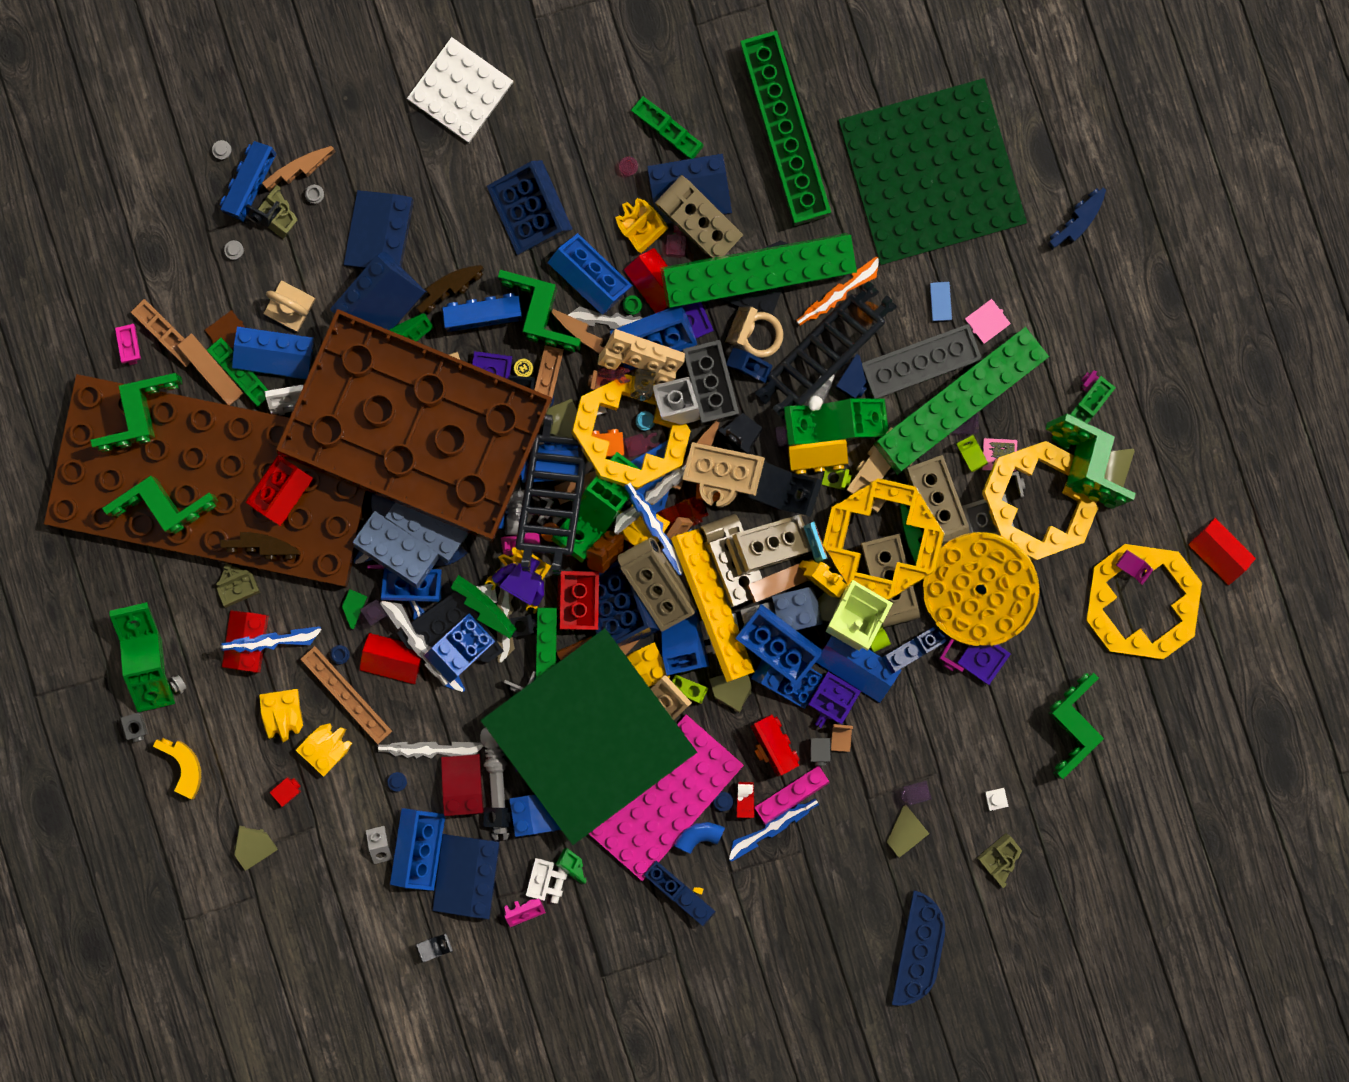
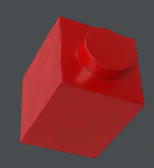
M287 777L270 794L282 807H285L302 792L299 789L301 785L295 778Z

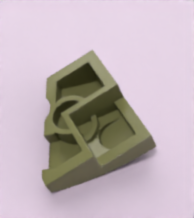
M276 185L258 210L267 214L276 201L280 202V212L272 220L268 228L284 239L296 224L297 218L290 211V205L287 200H284L280 187Z
M906 804L902 807L901 813L887 840V844L899 858L929 835L928 831Z

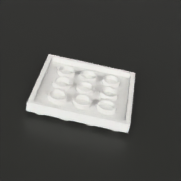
M451 37L407 99L463 140L470 143L514 82Z

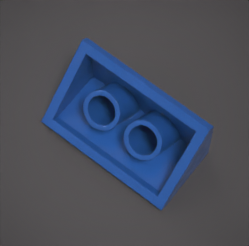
M384 568L381 600L439 602L441 600L442 569H431L422 584L416 589Z

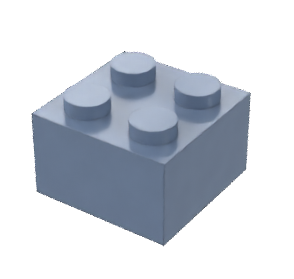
M814 587L772 596L776 615L796 631L823 624Z

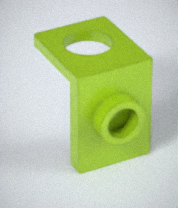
M974 435L957 443L971 472L988 464Z
M826 467L822 485L844 490L845 486L850 485L852 475H848L849 469L844 471ZM829 473H837L839 476L838 482L830 483L828 481Z

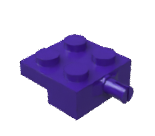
M827 672L808 704L820 714L815 725L822 728L826 719H833L842 724L861 691Z

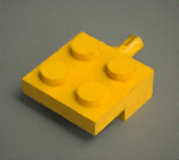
M802 560L798 566L804 571V576L831 597L840 598L848 586L842 581L843 578L840 575L830 572L829 566L823 562L817 563L813 560L810 562Z

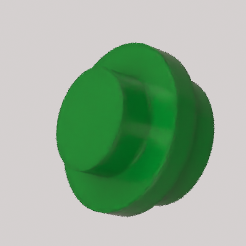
M633 295L626 297L623 301L624 311L630 315L640 312L642 308L641 300Z

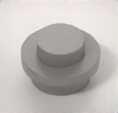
M217 141L212 147V153L217 159L224 160L230 156L231 146L226 141Z
M310 185L305 191V197L308 202L317 204L323 200L324 191L319 185Z
M233 240L225 245L224 252L229 259L236 260L243 255L244 248L240 242Z
M179 675L171 677L172 682L169 683L175 693L179 692L182 694L183 690L186 689L185 683Z

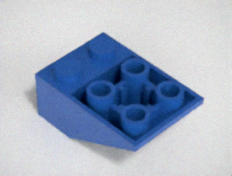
M694 610V615L662 631V657L666 675H674L710 666L697 610Z
M468 614L424 656L451 683L486 651L495 640Z
M762 659L751 679L805 709L823 675L811 668L799 684L795 685Z

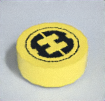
M520 359L515 363L514 371L517 376L529 377L533 373V365L527 359Z

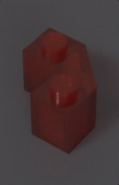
M696 496L656 513L670 522L664 532L666 535L678 517L689 518L693 522L692 526H696L703 522L702 518L709 515L703 501L696 499Z

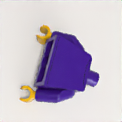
M533 557L531 558L530 572L522 571L521 563L519 562L516 564L510 563L500 568L493 576H489L485 582V585L488 582L493 584L491 590L498 586L527 603L526 611H528L529 607L534 608L533 614L537 613L538 605L544 596L542 576L535 572L540 561Z

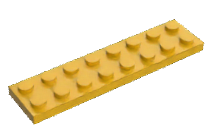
M699 529L672 537V543L726 682L753 673L752 662L748 657L745 646L735 639L739 634L738 626L734 621L731 608L726 602L724 590L719 584L717 572L712 566L710 554L705 548L703 536L700 534Z

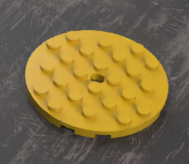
M986 532L963 534L945 543L940 550L936 571L925 577L923 581L925 605L935 620L936 625L951 638L973 646H993L1004 643L1018 635L1029 624L1039 600L1037 572L1027 554L1009 539ZM984 585L986 593L979 594L976 591V586Z

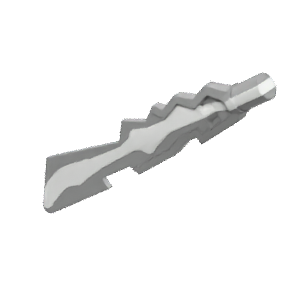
M580 306L568 314V316L587 323L589 326H595V323L609 325L610 329H616L642 319L640 316L633 317L632 315L624 317L619 313L609 317Z
M686 465L665 476L661 482L656 484L654 489L647 491L645 501L654 505L673 486L678 485L683 480ZM634 506L617 516L615 534H619L641 516L639 512L637 513Z
M381 601L380 605L396 628L399 629L401 627L408 636V644L419 657L424 659L426 662L424 665L440 680L443 686L447 685L449 682L424 656L432 647L426 645L424 635L415 633L402 604Z
M398 742L388 745L378 744V752H388L394 756L403 755L407 758L412 756L418 758L424 755L432 759L437 753L448 756L473 755L483 745L478 742H452V746L438 745L436 742H418L415 744Z

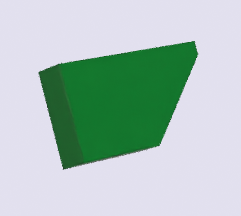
M349 589L342 608L350 628L354 629L368 597Z
M568 848L563 849L556 865L579 883L585 884L586 878L583 875L582 859Z

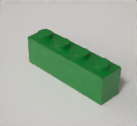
M538 608L536 679L557 664V608Z

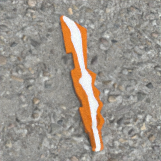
M879 257L870 260L859 268L857 273L851 274L853 276L851 280L844 285L838 284L820 302L816 301L801 317L796 319L798 325L801 326L811 319H817L820 314H825L830 308H834L837 302L845 300L848 291L877 277Z

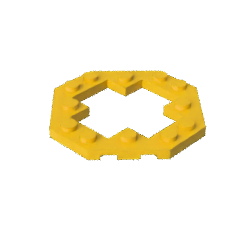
M626 374L580 398L571 434L575 440H578L582 447L581 450L587 460L594 466L595 473L599 479L621 486L631 482L635 490L645 484L681 468L683 465L691 431L687 424L681 425L662 420L658 406H656L653 423L671 428L664 458L646 453L641 470L605 459L609 441L591 436L599 406L616 411L621 394L657 405L652 388L656 384Z
M1047 441L997 458L982 491L984 500L988 503L994 526L996 525L999 535L1019 546L1033 561L1084 543L1098 510L1095 501L1090 500L1088 496L1082 493L1074 492L1072 488L1067 487L1065 484L1062 493L1078 501L1066 533L1053 526H1049L1043 541H1040L1011 526L1018 508L1002 501V497L1014 469L1030 476L1039 460L1069 476L1074 455Z
M877 478L868 486L850 495L849 498L832 507L823 546L847 585L854 580L881 597L890 600L936 571L945 533L915 486ZM874 498L909 505L910 510L906 524L925 529L916 566L897 562L893 581L857 573L861 554L843 549L851 513L870 516Z
M1124 544L1093 567L1086 621L1109 652L1165 659L1195 636L1202 582L1179 552ZM1126 550L1146 561L1154 570L1163 564L1185 593L1183 597L1171 605L1172 609L1181 619V622L1153 643H1151L1141 628L1124 639L1103 611L1104 607L1117 598L1106 582L1122 571V569L1116 566V563Z

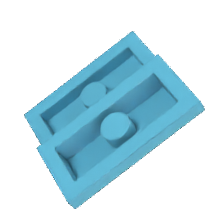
M815 522L803 526L815 562L819 563L828 559Z

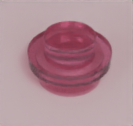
M625 157L620 161L619 169L622 174L631 176L637 172L638 163L633 157Z

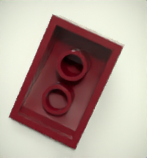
M480 754L441 757L444 816L483 813L484 803Z

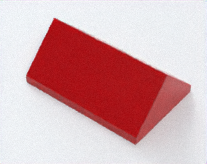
M652 248L638 256L624 269V272L654 313H658L669 308L666 305L660 268L667 267L668 265L657 250Z
M1216 518L1188 544L1228 586L1241 576L1256 559Z
M369 633L362 651L360 670L416 684L422 658L414 650L408 649L403 641Z

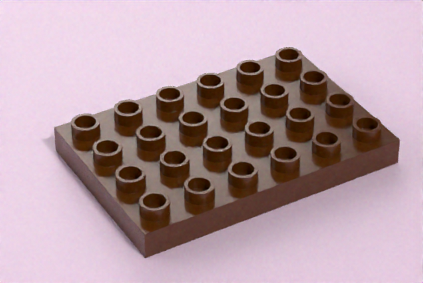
M337 309L276 451L277 454L493 542L551 405L552 397Z

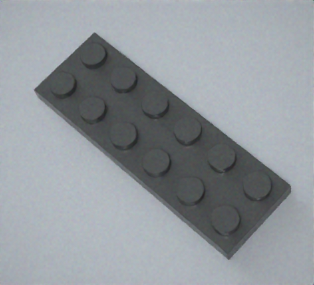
M967 324L863 362L862 367L873 398L878 399L981 361L982 357L970 325Z

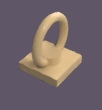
M281 280L275 292L271 290L266 292L270 302L264 315L298 332L316 298Z
M739 307L725 342L731 345H742L746 352L758 358L773 355L780 348L783 341V329L778 319L769 313L757 312L758 310L753 307ZM766 320L773 325L776 337L770 348L757 350L748 342L747 338L750 337L754 330V321Z

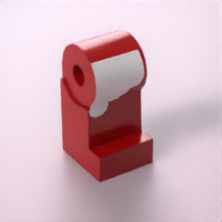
M738 782L737 818H754V782Z

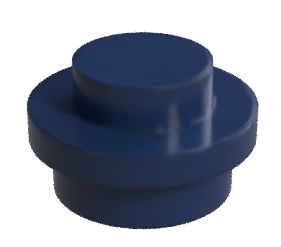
M337 645L331 650L330 656L334 663L344 664L348 661L350 652L347 647Z
M400 772L392 773L388 778V786L393 791H402L407 785L406 776Z
M720 792L714 799V805L720 811H727L733 805V798L727 792Z

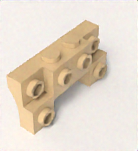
M614 329L606 346L599 354L598 365L616 370L622 362L651 372L650 383L658 385L675 380L676 372L684 363L685 353Z
M874 445L868 452L870 457L866 462L863 460L857 468L859 473L846 490L851 494L868 486L877 478L883 479L891 468ZM874 498L872 510L878 513L886 500Z

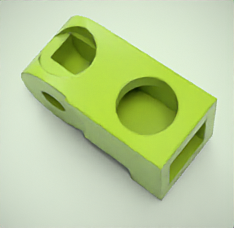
M674 675L672 680L674 685L687 698L702 704L708 688L681 676Z

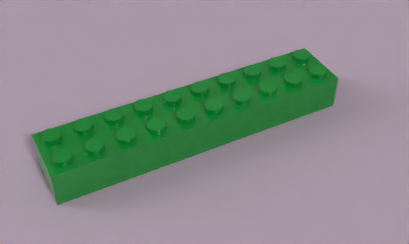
M777 30L740 41V48L793 225L797 226L831 216V209Z
M848 233L660 268L666 305L668 307L857 273L851 234Z
M1024 327L877 440L874 446L898 475L1049 358L1048 354L1030 331Z

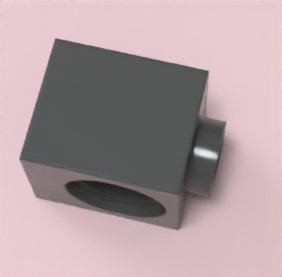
M142 712L121 718L127 740H132L134 743L144 740L143 736L148 735ZM133 723H137L140 727L136 734L132 733L130 729Z
M810 738V761L815 762V765H826V762H830V738Z

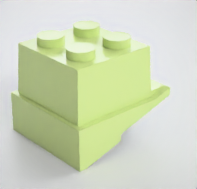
M852 580L846 587L826 632L858 651L862 648L868 651L893 603Z

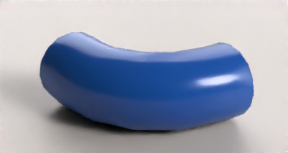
M710 822L693 824L680 834L674 846L691 854L694 847L700 842L708 841L717 845L725 827Z

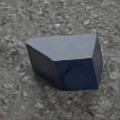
M736 348L732 349L726 363L728 367L764 383H766L773 366L749 352Z
M856 354L836 386V389L852 399H856L857 396L861 398L867 389L864 387L866 380L861 358L858 354Z

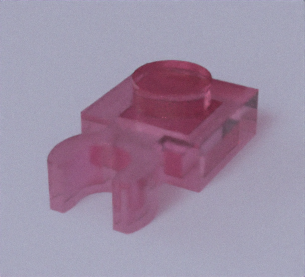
M643 433L625 438L629 457L648 452V446L652 448L659 446V443L653 444L651 442V438L657 436V433H651L645 439Z

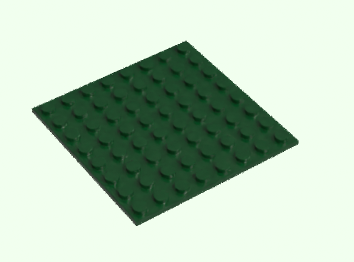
M985 78L839 119L880 265L1027 224Z
M606 628L481 720L572 845L576 844L698 753Z

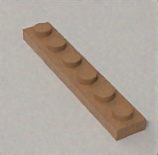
M316 646L301 658L304 664L377 744L381 743L393 732Z

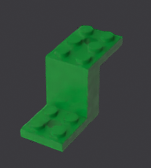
M500 270L498 278L502 286L512 289L514 286H517L526 293L534 291L523 329L527 340L533 342L542 340L545 341V345L551 347L560 345L566 351H580L581 339L546 330L557 292L556 285Z
M177 373L119 385L128 431L91 439L92 448L104 453L113 451L112 447L116 446L127 448L131 447V443L139 442V444L151 442L150 439L155 438L145 393L152 395L160 393V389H167V391L178 389V385L183 384L181 376Z
M846 399L822 404L818 411H812L808 406L784 407L789 445L843 439L881 438L888 432L885 399Z
M1069 414L1047 422L1045 430L1051 432L1056 437L1066 439L1070 444L1077 445L1066 483L1067 487L1072 488L1076 493L1088 496L1090 500L1099 501L1105 507L1111 509L1134 500L1136 493L1104 478L1114 436Z
M618 452L610 459L611 461L640 469ZM596 476L585 489L581 497L576 534H579L582 540L575 539L572 554L581 563L587 557L586 551L612 527L624 504L629 499V493L624 486L599 479ZM567 519L560 528L569 529L570 519ZM553 535L551 540L558 546L566 548L567 537Z
M149 476L102 509L106 515L119 517L126 512L125 509L127 507L138 505L142 502L141 498H143L163 530L170 534H177L184 529L183 525L186 523L197 521L200 518L199 514L204 511L208 513L216 508L215 504L219 501L215 495L209 492L179 512L158 479Z
M148 603L109 611L111 621L120 641L123 678L137 712L175 704L174 695L165 675L162 639Z
M1084 673L1077 680L1079 684L1076 687H1070L1063 694L1065 696L1064 699L1061 701L1057 700L1050 706L1051 711L1048 714L1081 746L1080 748L1075 747L1068 754L1070 757L1066 761L1062 760L1055 766L1056 771L1053 774L1058 779H1064L1104 740L1072 706L1099 679L1095 673Z

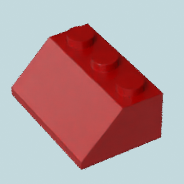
M278 455L246 503L281 526L313 478Z
M561 571V576L558 575L557 630H598L599 572Z
M230 610L226 643L249 636L251 639L266 634L269 616ZM264 649L253 652L244 650L240 653L235 650L224 651L222 667L260 673Z
M770 715L750 726L777 777L799 766L798 761L800 759L795 750L791 751L789 747L791 742L786 733L782 734L780 730L782 725L777 716L773 717V715Z

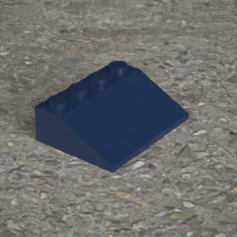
M723 154L647 166L654 210L659 213L666 224L673 222L657 207L655 202L680 175L688 179L723 215L732 213ZM690 204L685 207V212L688 213L691 210Z
M542 160L530 161L487 185L517 255L573 230Z
M357 190L344 265L365 269L376 255L386 252L402 268L414 203L413 198L397 194Z
M386 252L375 256L330 310L335 314L337 309L390 330L402 320L426 291Z
M617 561L604 573L599 572L598 630H595V632L598 634L606 628L620 647L645 638L660 630V628L621 570L619 561Z
M443 834L433 911L490 919L500 841Z

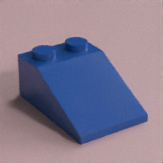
M535 794L510 798L515 837L561 830Z

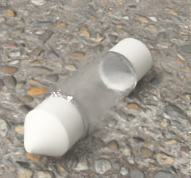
M834 375L809 398L808 407L812 411L820 410L832 386Z

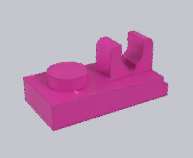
M130 324L115 328L121 363L137 364V360H140L141 356L135 325Z
M526 533L524 543L541 545L539 534ZM517 535L501 538L503 554L507 556L513 555L512 548L515 547Z
M539 898L529 900L521 906L516 901L514 902L516 907L513 910H510L507 905L504 907L506 911L505 919L510 927L546 913Z

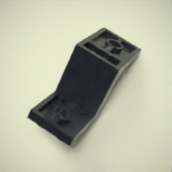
M764 462L756 496L740 492L737 495L773 509L811 517L823 480L791 473Z

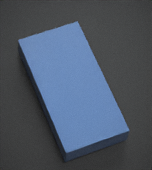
M949 282L930 283L932 322L952 320Z

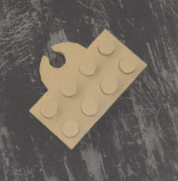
M692 442L683 480L700 484L699 491L701 497L711 506L714 503L712 499L713 494L719 492L720 499L716 502V506L724 507L735 499L738 492L756 496L765 458Z

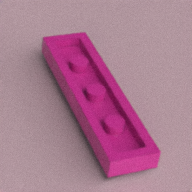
M817 766L754 808L766 825L830 782L820 766Z

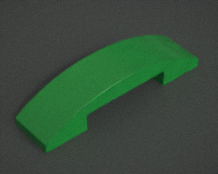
M222 338L207 349L257 406L266 400L265 391L269 390L252 371L232 369L234 351Z

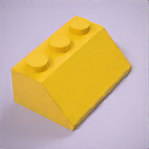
M846 439L789 446L790 472L806 474V470L814 469V472H823L826 467H833V470L844 469V465H848Z

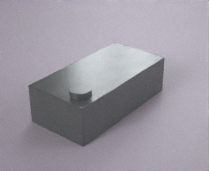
M717 340L683 349L687 374L690 377L699 408L701 426L738 417L739 411L721 341Z

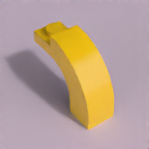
M168 739L156 740L153 747L170 754L180 764L181 777L174 791L187 798L194 799L201 783V767L195 753L181 741H177L175 746H172L173 742Z

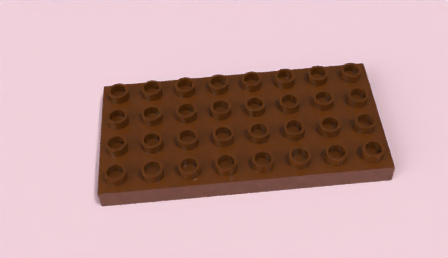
M76 374L44 521L45 525L348 587L356 549L354 548L353 541L359 534L368 491L280 455L313 478L297 504L294 505L286 520L279 526L246 503L279 455L276 449L290 418L161 391L152 395L145 393L155 438L150 439L151 442L139 444V442L131 443V447L120 448L116 446L112 447L113 451L101 453V451L92 448L91 439L128 431L119 385L124 384ZM149 476L158 479L179 512L209 492L215 495L219 501L215 504L216 508L208 513L206 511L199 514L200 518L197 521L186 523L183 525L184 529L177 534H170L163 530L143 498H141L142 502L138 505L127 507L125 509L126 512L119 517L106 515L102 509ZM240 532L259 533L272 536L292 545L301 551V555H296V559H284V556H276V559H265V556L260 555V548H257V552H245V548H238V552H226V549L221 548V540H240Z

